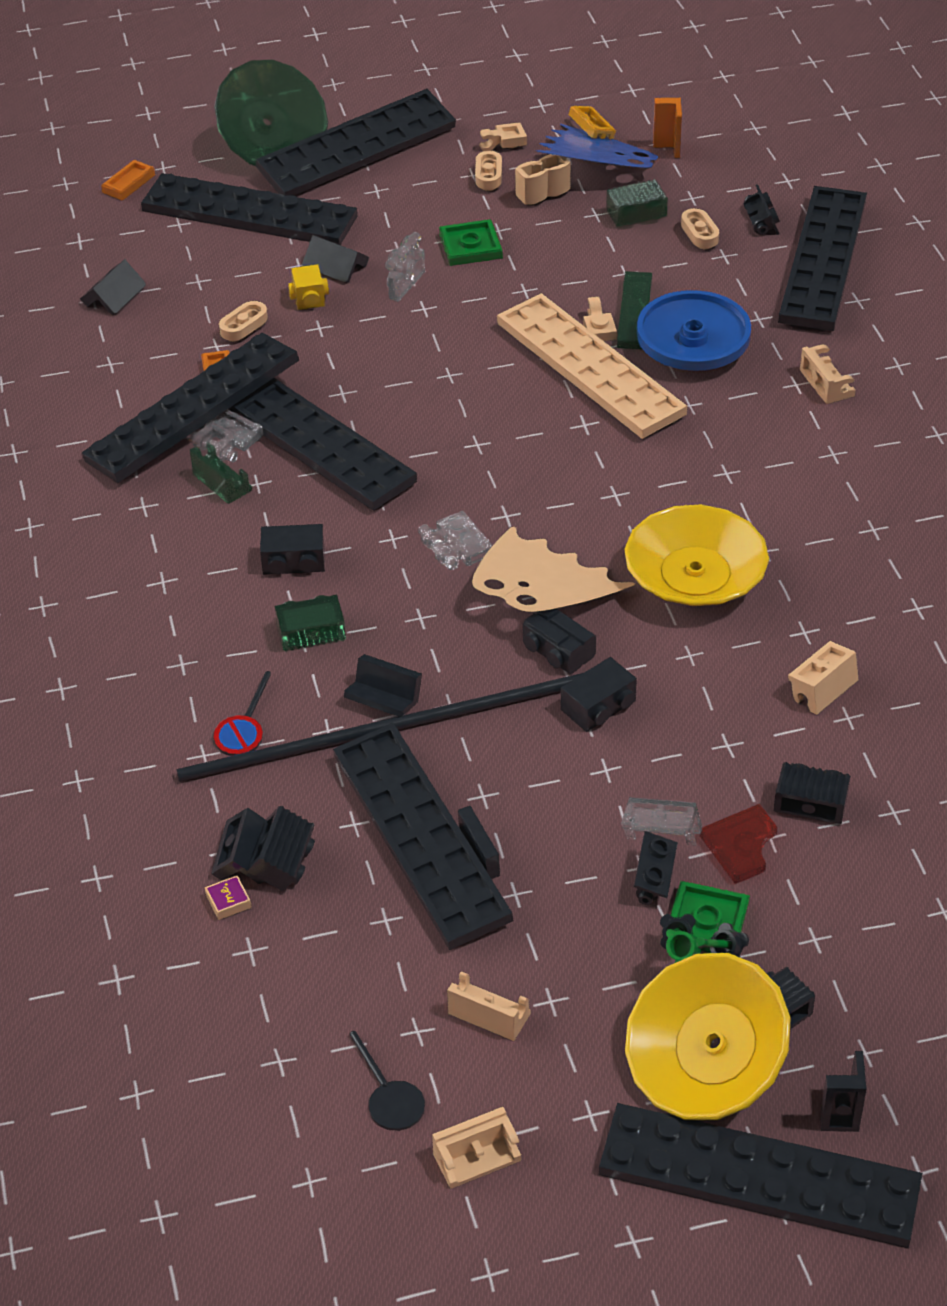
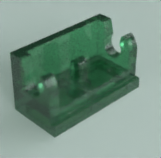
M207 442L206 448L208 451L205 456H202L197 446L190 449L193 475L226 503L230 504L252 491L248 474L243 469H239V474H237L216 455V448L210 442Z

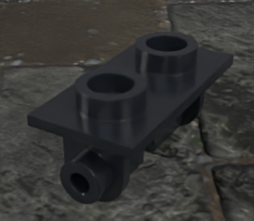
M756 184L758 192L746 196L743 203L752 222L753 229L760 235L775 229L776 234L779 235L776 223H779L780 220L768 192L762 194L759 185Z
M647 831L643 835L633 886L637 888L636 896L643 905H650L657 896L667 899L678 844L676 841Z

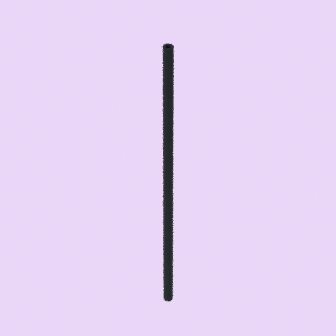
M583 673L403 715L402 717H394L176 769L178 780L182 782L350 742L391 723H394L397 729L401 730L560 692L562 686Z

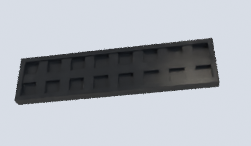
M426 88L256 159V168L279 194L297 195L455 127L456 119Z
M161 173L141 202L142 211L309 242L314 235L338 245L342 244L358 217L356 207L344 204H333L320 200L300 198L294 195L277 194L270 191L254 190L243 186L238 187L220 182H209L197 178Z
M814 186L779 312L778 323L834 331L866 204L867 192Z
M263 332L252 337L249 342L231 351L226 357L210 365L205 371L186 381L172 393L163 396L160 401L141 411L124 425L118 426L112 433L94 442L89 448L81 452L84 461L119 483L299 361L297 351Z
M275 378L227 409L228 412L373 511L417 482V472Z
M394 723L333 748L334 757L449 950L514 921L511 909Z
M621 1103L616 1105L599 1165V1175L908 1249L923 1174L704 1122L683 1120L677 1116Z

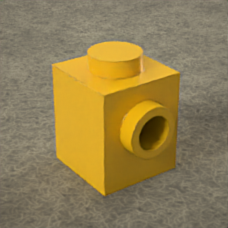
M319 265L291 268L292 283H288L290 300H296L298 310L324 307V295L329 294L327 278L321 277Z

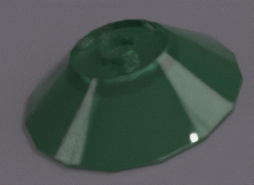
M273 59L250 60L232 69L218 87L214 105L218 130L230 150L249 165L256 167V159L323 132L328 128L329 122L322 96L314 83L293 66ZM263 119L268 120L270 125H266Z

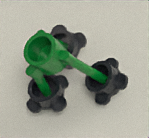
M665 914L660 919V925L663 927V938L660 940V944L667 950L669 956L675 960V963L692 955L700 954L703 947H710L711 953H730L740 957L743 948L749 944L748 935L744 932L739 933L735 931L730 923L721 924L711 939H705L702 937L697 938L693 935V926L696 924V920L691 914H685L682 917H673L670 914Z

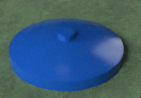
M699 290L677 291L660 296L643 308L637 321V339L644 352L661 364L682 370H710L735 361L746 351L751 339V321L746 311L740 305L725 296Z

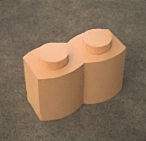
M549 154L542 157L539 161H530L519 165L515 169L516 196L525 205H535L548 196L557 197L570 189L571 162L564 156Z

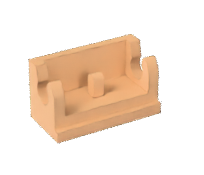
M818 345L811 348L803 347L800 371L826 404L855 396L856 390L848 384L854 381L852 376H841L831 363L829 356L820 358L819 354L830 350L827 345Z
M832 641L824 645L788 675L789 681L792 683L795 701L799 704L803 700L804 694L808 699L810 712L816 715L819 714L859 680L856 652Z
M461 971L459 974V985L452 983L447 990L448 1014L515 1041L531 1014L529 999L520 996L518 1003L498 996L470 984L469 974Z
M504 1107L432 1134L433 1155L450 1189L521 1161V1154L516 1143H519V1139L506 1115Z

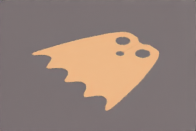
M515 527L509 528L490 548L475 571L472 584L477 590L488 595L499 596L505 599L508 605L526 612L545 611L574 605L635 585L633 582H614L609 580L606 567L588 568L579 565L576 553L557 554L549 551L546 539H522L517 535ZM494 579L501 581L504 587L502 589H491L485 586L484 582ZM527 582L529 586L522 587L518 583ZM520 595H529L534 597L537 602L533 605H524L519 603L516 598Z

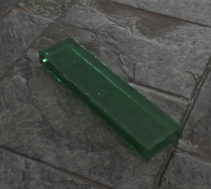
M625 271L617 348L643 350L637 339V321L643 308L650 303L652 273Z

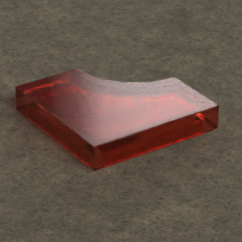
M757 804L700 828L699 836L732 881L737 884L765 872L766 862L761 851L765 843L777 835L778 827L762 806Z

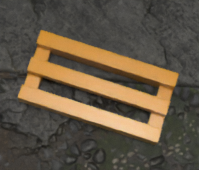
M570 107L568 115L591 138H597L598 135L601 139H605L606 136L609 139H614L616 130L593 107Z

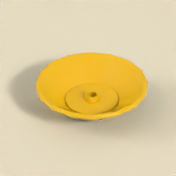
M702 504L673 506L649 515L631 531L624 548L628 571L642 588L665 601L689 606L719 605L746 595L763 579L769 562L765 539L751 522L729 510Z
M730 953L692 955L665 967L641 991L628 1018L625 1054L634 1083L655 1107L683 1120H719L750 1107L774 1084L789 1052L791 1017L780 987L758 964ZM720 1038V1044L716 1048H711L712 1041Z

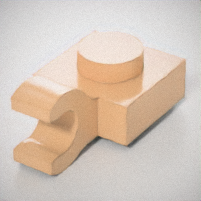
M521 123L496 125L495 130L484 129L480 131L482 139H489L486 142H480L482 151H491L498 144L502 148H516L517 146L527 145V135Z
M599 297L588 298L587 301L590 309H587L588 316H583V326L603 341L617 340V330L611 313L602 314Z

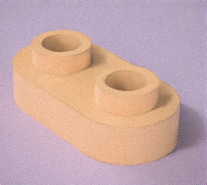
M483 151L476 156L475 182L479 188L485 191H492L502 183V156L495 151Z
M694 208L682 213L681 227L695 246L707 250L718 244L719 229L704 210Z
M258 301L246 302L223 317L219 322L221 337L236 342L262 326L268 319L266 305Z

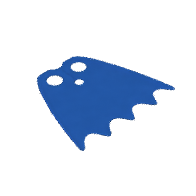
M564 124L560 125L567 128V131L552 129V131L560 134L561 137L545 136L556 143H539L551 150H536L541 153L641 168L652 167L653 163L650 161L657 160L658 158L657 155L649 151L609 139L608 137L601 139L597 135V138H591L584 130ZM633 152L647 154L648 157L637 156L633 154ZM634 159L641 161L644 164H634L627 160Z

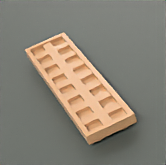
M542 293L497 315L498 325L640 438L643 439L687 415L686 404Z

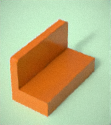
M681 97L655 98L653 148L674 147V157L680 158Z

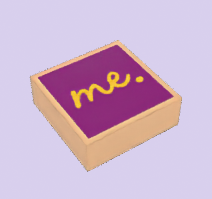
M238 875L205 887L206 897L218 920L251 908L250 898Z

